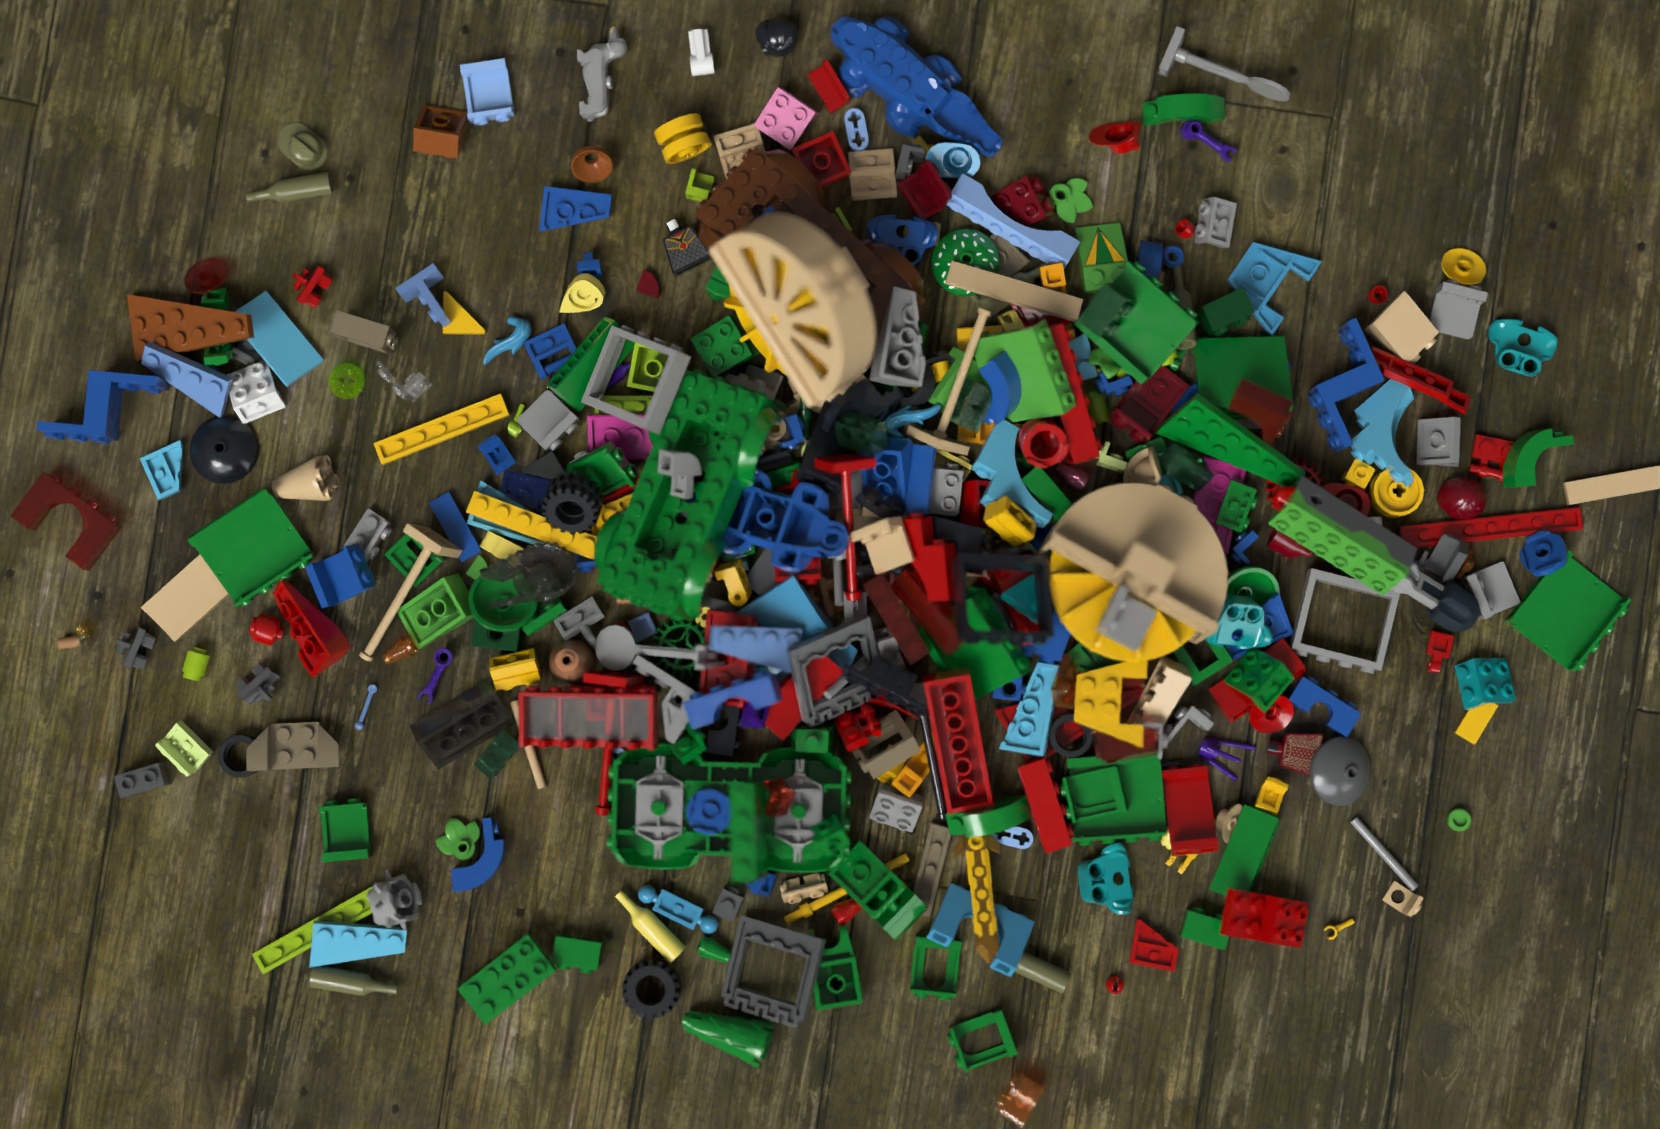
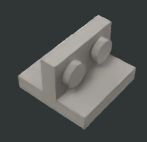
M1447 417L1418 420L1416 465L1459 467L1461 418Z

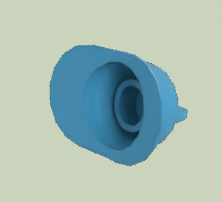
M938 143L930 148L925 158L937 166L939 176L943 178L960 179L962 174L971 177L978 171L980 166L978 152L972 146L963 143Z

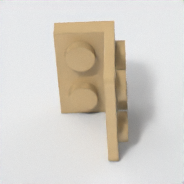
M901 516L886 518L849 533L852 542L861 541L862 544H866L876 575L915 560Z

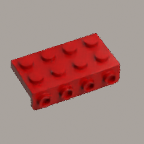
M707 610L704 644L710 643L711 625L760 627L758 615ZM719 652V661H725V666L702 669L699 692L702 691L703 695L711 693V688L719 685H724V688L733 686L732 681L745 678L746 682L753 680V675L756 674V669L753 667L754 662ZM730 697L723 705L737 706L745 709L749 701L740 697Z

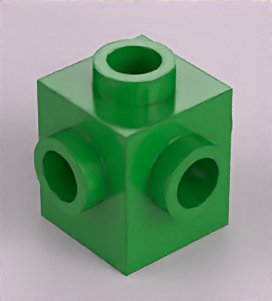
M835 814L810 827L814 834L810 838L816 850L821 848L825 856L850 844Z

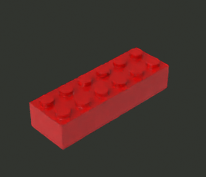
M1063 323L1049 325L1048 328L1076 402V406L1068 412L1053 416V418L1058 422L1067 438L1066 463L1077 464L1100 457L1099 451L1102 450L1099 438H1095L1093 429L1096 428L1093 416H1089L1087 411L1089 400L1086 393H1082L1080 385L1083 384L1081 373L1080 371L1076 372L1074 365L1077 362L1074 349L1069 347L1068 340H1071L1069 330L1063 326Z
M968 667L922 675L948 814L993 806Z

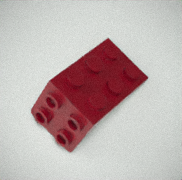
M1161 366L1146 384L1141 385L1136 380L1109 415L1112 419L1111 423L1120 430L1124 428L1130 432L1129 437L1139 444L1141 442L1146 443L1151 439L1153 433L1190 385L1165 366Z

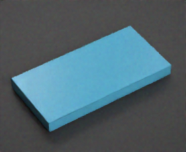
M267 291L235 311L252 315L254 338L247 340L286 387L323 363V358Z

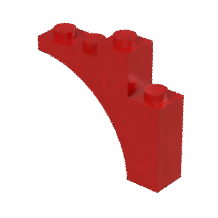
M923 513L909 514V519H902L915 558L911 563L918 571L924 583L928 602L955 599L952 559L956 556L955 543H946V539L934 540L932 517H923Z

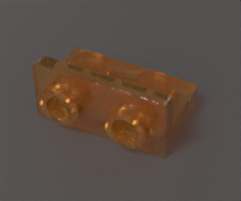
M1063 654L1051 687L1053 706L1075 709L1077 675L1086 673V671L1076 670V665H1073L1072 655Z

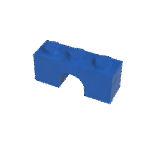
M1308 675L1306 678L1299 677L1287 696L1293 706L1303 712H1309L1312 705L1316 702L1324 703L1328 708L1329 715L1323 725L1340 736L1347 737L1361 716V713L1356 711L1358 707L1347 700L1345 703L1337 698L1339 695L1333 690L1320 688L1318 686L1319 682Z

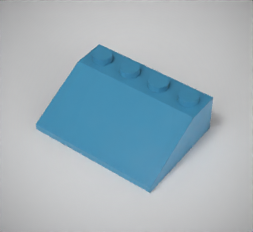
M794 574L736 612L758 615L760 627L801 628V642L833 628V624ZM755 662L753 665L756 669V674L766 671L767 675L772 673L776 675L782 671Z

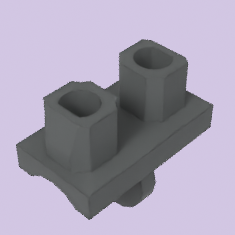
M138 626L131 643H129L132 634L127 632L124 633L122 640L118 638L114 640V643L119 645L117 654L123 655L125 649L128 648L122 665L129 669L131 666L140 669L144 668L148 657L138 654V648L141 645L152 649L156 640L144 628Z
M258 663L252 670L256 676L255 679L250 682L249 679L244 677L236 683L239 691L237 696L240 700H244L251 705L253 702L259 703L263 699L268 702L273 700L270 693L275 689L273 685L281 677L272 669L262 663Z

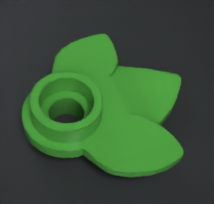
M1074 178L1066 184H1056L1050 190L1049 196L1057 206L1058 216L1068 223L1075 222L1076 213L1086 212L1093 207L1088 196L1083 193L1088 184L1086 181ZM1063 192L1065 197L1059 199L1057 193Z
M1101 348L1094 349L1089 354V364L1100 365L1107 379L1112 378L1119 370L1129 374Z
M450 818L445 827L446 835L436 838V844L444 854L455 855L460 860H468L475 854V843L480 837V828L476 821L470 822L465 826L460 820ZM466 844V851L461 852V846Z

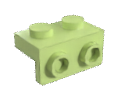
M182 720L177 722L169 733L155 745L187 777L198 771L213 753Z

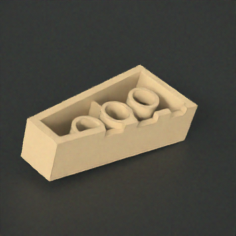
M1161 656L1126 724L1136 725V722L1163 723L1164 727L1169 715L1192 679L1187 667L1168 657ZM1144 731L1143 747L1135 746L1127 741L1124 742L1147 752L1150 747L1155 745L1159 732Z

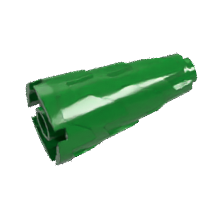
M691 1010L690 1013L684 1014L681 1026L685 1027L684 1030L699 1037L700 1040L740 1058V1060L751 1064L753 1067L761 1068L762 1063L758 1062V1059L765 1060L773 1032L767 1030L768 1028L773 1029L774 1023Z

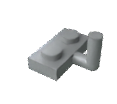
M590 597L553 621L565 641L582 632L586 641L596 651V637L589 627L604 618V615L594 598Z

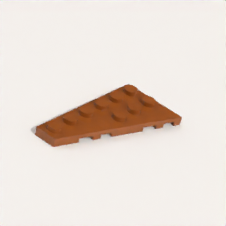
M127 294L135 361H142L144 348L148 342L179 354L254 338L252 315Z

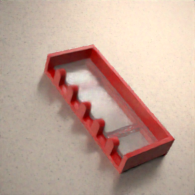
M528 686L525 691L519 692V748L529 745L539 746V748L561 746V748L577 746L583 747V749L594 747L615 749L623 747L628 748V750L649 748L652 751L659 748V692H651V688L637 689L638 692H629V688H615V692H607V688L604 687L593 688V691H584V687H571V691H562V687H548V691L540 690L539 686Z

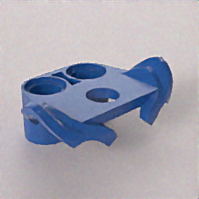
M889 214L870 219L867 225L869 238L873 242L881 241L888 244L904 257L909 252H916L918 258L916 261L910 262L914 268L921 264L925 249L932 247L937 238V226L931 221L919 217H913V221L898 220L896 219V214ZM904 225L909 228V235L907 237L900 238L897 236L896 230L899 226Z

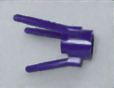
M1212 736L1210 739L1204 737L1198 754L1202 755V760L1209 762L1222 773L1236 781L1237 777L1212 758L1216 759L1220 755L1238 763L1241 762V759L1221 751V746L1217 744L1255 750L1256 747L1254 745L1221 740Z

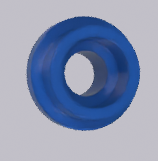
M1170 245L1163 250L1162 262L1165 266L1174 268L1182 264L1184 253L1180 247ZM1170 253L1176 255L1175 261H1171L1168 258Z

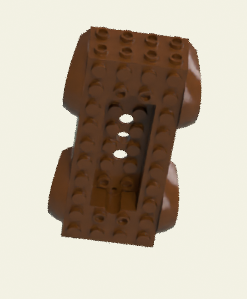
M757 146L754 150L750 148L742 157L744 161L738 167L735 165L729 170L726 175L728 178L723 184L719 182L711 191L713 195L707 201L705 199L701 201L696 207L697 212L695 216L700 221L699 239L709 250L725 237L757 219L771 206L777 213L795 216L813 225L838 248L842 249L846 246L870 284L865 289L871 306L875 325L874 352L866 370H871L892 287L916 293L920 319L927 311L925 307L927 305L925 300L926 287L922 277L914 266L897 250L881 241L863 244L824 208L825 195L822 187L810 171L797 159L780 149L762 152Z

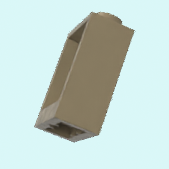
M336 311L330 332L338 339L390 354L392 349L395 350L398 337L396 336L397 333L390 326Z
M897 710L879 719L882 726L881 736L875 737L871 735L867 737L868 744L852 751L856 759L861 757L858 763L864 773L870 772L873 779L921 752L916 740ZM900 733L903 738L902 741L868 759L865 754L867 750L894 734Z

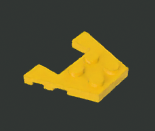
M1148 660L1126 661L1078 674L1076 679L1074 722L1101 733L1109 734L1122 741H1127L1135 746L1143 747L1144 725L1120 724L1123 678L1147 679Z

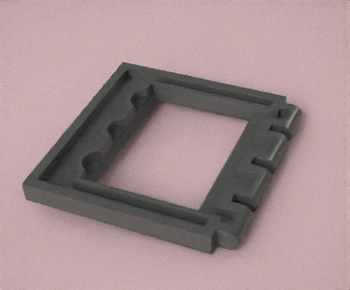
M867 614L786 649L801 719L809 728L825 722V718L830 720L845 712L844 708L846 711H850L863 705L864 700L869 702V699H875L876 695L869 693L865 687L859 684H852L839 690L831 699L824 697L812 702L805 665L809 664L810 660L817 657L821 659L829 655L831 651L837 648L841 650L848 647L849 643L859 640L861 642L866 672H868L878 654L871 619Z
M741 915L721 996L725 997L724 1006L740 1010L742 1007L743 1012L758 1017L762 1014V1018L781 1023L783 1018L784 1025L799 1029L801 1022L807 1019L826 939ZM749 941L807 958L796 1003L739 986Z

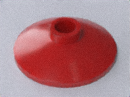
M1280 695L1265 713L1253 703L1249 710L1250 724L1255 730L1262 733L1280 731L1293 718V704L1286 696Z

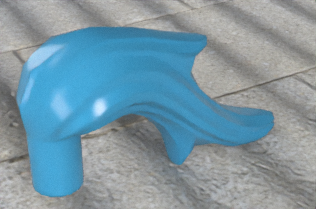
M510 315L507 322L510 325L516 326L514 332L505 339L493 340L495 345L486 353L483 361L484 365H487L494 357L504 351L512 349V355H514L529 338L532 330L530 323L526 319Z
M941 404L919 411H912V405H907L885 419L883 423L884 431L891 437L904 438L898 431L901 426L912 422L924 425V420L933 417L939 412Z

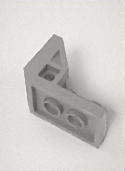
M637 655L633 661L637 665L635 670L646 677H649L650 674L656 677L654 682L665 689H668L669 686L672 687L662 702L666 739L675 744L686 730L685 725L690 724L683 702L690 700L689 695L697 693V691L663 671L644 657ZM677 696L683 699L681 704L676 703L675 699Z

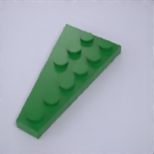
M1198 393L1165 420L1156 431L1161 436L1279 485L1290 487L1301 476L1304 477L1306 473Z

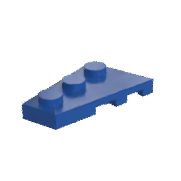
M544 186L539 232L610 218L612 195Z
M1275 592L1260 605L1264 610V624L1269 627L1272 633L1271 644L1293 635L1281 597L1278 592ZM1242 629L1235 630L1232 633V639L1240 638ZM1223 644L1232 660L1244 656L1249 651V649H1238L1235 645Z

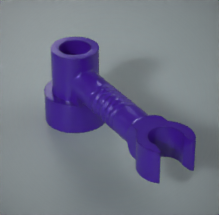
M1187 121L1180 127V134L1184 139L1198 138L1216 150L1225 162L1232 161L1226 155L1228 150L1232 153L1237 152L1234 147H1228L1204 132L1199 122Z
M440 648L435 652L434 661L437 665L424 691L419 693L418 700L423 697L424 693H427L430 696L428 704L434 701L435 688L442 676L441 674H443L442 672H444L445 667L451 664L454 659V653L449 648ZM443 653L448 654V660L443 658Z

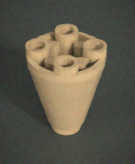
M328 455L316 456L272 481L273 494L277 498L281 497L283 499L329 501L334 498L336 488L340 486L339 477L337 474H334L331 467V459Z

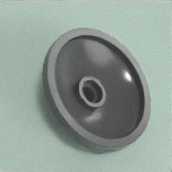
M1334 737L1321 744L1313 755L1310 765V780L1314 791L1326 803L1337 806L1348 805L1358 800L1367 789L1371 777V764L1366 750L1356 740L1347 737Z

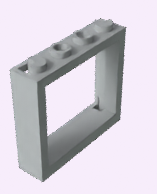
M624 325L620 329L611 326L581 402L660 434L691 357L681 353L682 348L673 344L668 348L666 347L667 342L655 337L653 341H650L651 336L639 331L635 335L633 334L634 329ZM626 339L669 355L644 418L601 401Z
M1313 568L1308 569L1289 646L1296 655L1307 657L1308 654L1315 655L1316 660L1329 663L1330 659L1339 661L1338 666L1350 669L1352 665L1361 667L1360 671L1374 674V671H1381L1400 593L1390 589L1382 596L1359 580ZM1316 581L1389 599L1374 662L1301 643Z

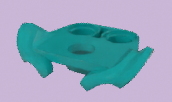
M1517 319L1494 321L1489 327L1488 336L1490 341L1495 344V361L1500 367L1532 377L1540 372L1543 361L1550 360L1553 357L1558 339L1545 328L1539 326L1538 332L1521 327L1520 325L1523 324V321ZM1522 333H1527L1530 336V343L1526 346H1521L1518 343V337ZM1508 352L1511 353V362L1503 364V355ZM1532 359L1534 367L1530 371H1525L1524 363Z
M1226 594L1223 609L1216 622L1219 626L1214 634L1207 637L1206 641L1218 647H1223V644L1235 645L1238 649L1260 648L1270 645L1272 633L1269 627L1264 624V610L1251 597ZM1237 629H1242L1241 637L1232 639V633Z
M1122 843L1109 845L1103 849L1099 857L1093 860H1083L1079 863L1078 879L1080 894L1085 902L1107 905L1112 912L1124 915L1132 911L1133 885L1130 884L1128 872L1130 861ZM1091 865L1094 868V872L1092 875L1090 874ZM1116 872H1120L1123 876V881L1120 885H1116L1113 882V875ZM1094 888L1097 890L1095 898L1093 897Z

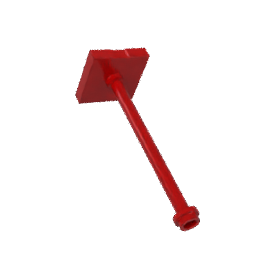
M859 453L814 458L815 468L841 474L844 527L849 533L854 532L851 473H853V470L876 468V458ZM849 537V544L846 548L848 590L845 591V596L848 601L860 600L862 591L857 588L855 542H852L851 537Z
M601 669L584 673L583 682L606 685L608 692H615V688H626L644 684V675ZM607 700L604 736H614L617 700ZM603 747L599 805L594 806L596 815L608 816V811L612 809V807L608 806L609 765L612 761V749H605V747Z

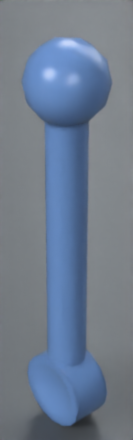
M372 684L368 687L369 694L359 721L355 723L357 730H361L364 727L363 721L372 696L378 690L376 685Z

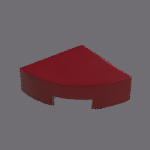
M643 270L636 291L658 299L659 287L655 277L647 270Z

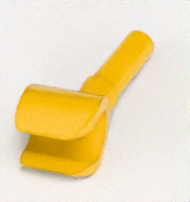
M1351 918L1335 926L1332 924L1326 925L1323 931L1329 928L1334 929V934L1328 936L1327 939L1332 940L1336 938L1337 932L1354 924V920Z

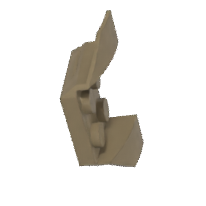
M320 722L272 724L247 747V771L339 767V744L322 727Z

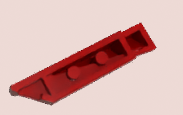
M1372 346L1371 352L1383 376L1432 396L1458 412L1466 414L1472 396L1452 388L1454 381Z

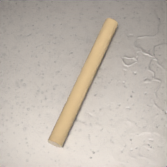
M519 700L510 702L519 730ZM534 746L524 747L537 788L547 787Z

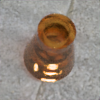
M410 636L401 637L382 654V658L387 665H391L413 657L418 649Z

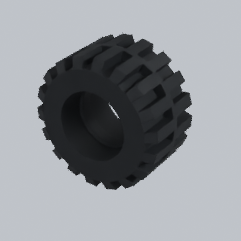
M566 472L565 475L559 474L557 478H553L548 485L542 503L543 516H546V521L552 523L553 528L561 529L560 532L563 533L567 531L570 534H575V532L582 534L585 530L590 531L597 524L604 500V495L601 494L602 489L597 487L595 480L591 481L589 476L585 475L584 477L581 476V473L577 472L575 474ZM567 501L575 502L578 505H572Z
M645 959L642 962H638L629 970L622 983V997L625 999V1005L629 1006L631 1012L638 1014L640 1018L654 1019L656 1017H663L675 1007L680 997L681 985L679 975L676 974V970L673 967L671 968L668 965L669 963L659 961L660 959ZM653 975L663 981L665 993L659 1001L648 1002L640 996L638 985L645 976Z

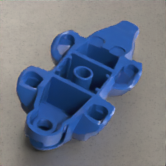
M849 16L841 17V19L834 23L831 29V40L834 46L840 49L845 56L844 61L839 67L837 77L846 92L855 98H859L870 89L887 101L885 116L893 130L904 136L915 138L920 131L919 127L924 125L948 139L974 147L987 157H993L999 152L1003 145L1002 138L988 125L967 95L952 89V86H956L962 78L955 66L947 58L937 54L927 55L922 58L905 43L910 34L907 28L890 16L878 18L873 24ZM926 108L931 110L930 114L925 113Z
M756 467L755 483L753 486L743 488L723 536L728 548L722 552L741 554L749 550L753 545L772 551L771 563L774 566L790 572H799L808 567L814 557H835L843 554L849 544L850 535L842 524L834 522L827 517L829 502L827 494L823 489L815 484L800 482L790 496L774 492L771 489L769 477ZM693 492L692 499H687V503H693L696 500L697 495L695 492Z

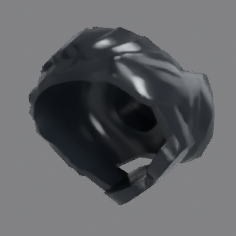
M773 18L765 20L758 25L756 39L761 44L765 56L781 57L788 55L798 42V32L794 23L788 19Z

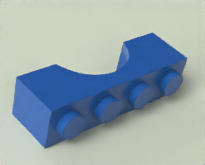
M766 671L754 674V679L747 682L745 678L732 681L733 686L724 688V685H719L711 688V693L703 695L701 691L689 695L690 700L683 702L691 729L719 720L721 707L730 697L746 699L755 709L783 700L775 673L767 675Z

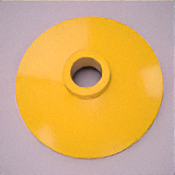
M1451 249L1444 254L1441 260V267L1445 275L1462 285L1477 284L1483 280L1486 274V266L1483 260L1477 254L1467 249Z

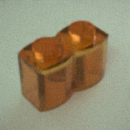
M1020 1072L1018 1076L1015 1074L1012 1076L1007 1085L1010 1088L1006 1096L1003 1094L1000 1096L996 1107H998L997 1114L1022 1128L1045 1087Z

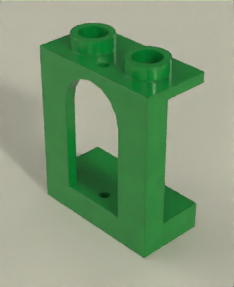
M1208 643L1217 659L1201 670L1197 669L1183 645L1172 651L1180 664L1187 667L1192 678L1189 683L1191 686H1195L1233 662L1224 646L1218 647Z
M1118 765L1062 778L1063 783H1060L1061 793L1063 797L1067 796L1068 805L1065 806L1068 819L1072 818L1073 823L1128 811ZM1110 779L1114 802L1087 808H1081L1074 803L1073 792L1077 787Z
M915 935L910 992L914 993V997L928 998V994L937 995L939 1000L948 1001L951 1000V997H956L959 957L962 946L961 940L953 939L949 946L945 947L928 939L927 936ZM926 947L948 950L945 981L937 989L928 988L923 982Z
M1001 1008L949 1027L951 1033L946 1034L950 1046H956L958 1055L954 1056L958 1068H964L965 1073H968L970 1069L1005 1056L1012 1057L1017 1055ZM996 1022L1003 1044L973 1055L962 1052L959 1042L964 1034Z

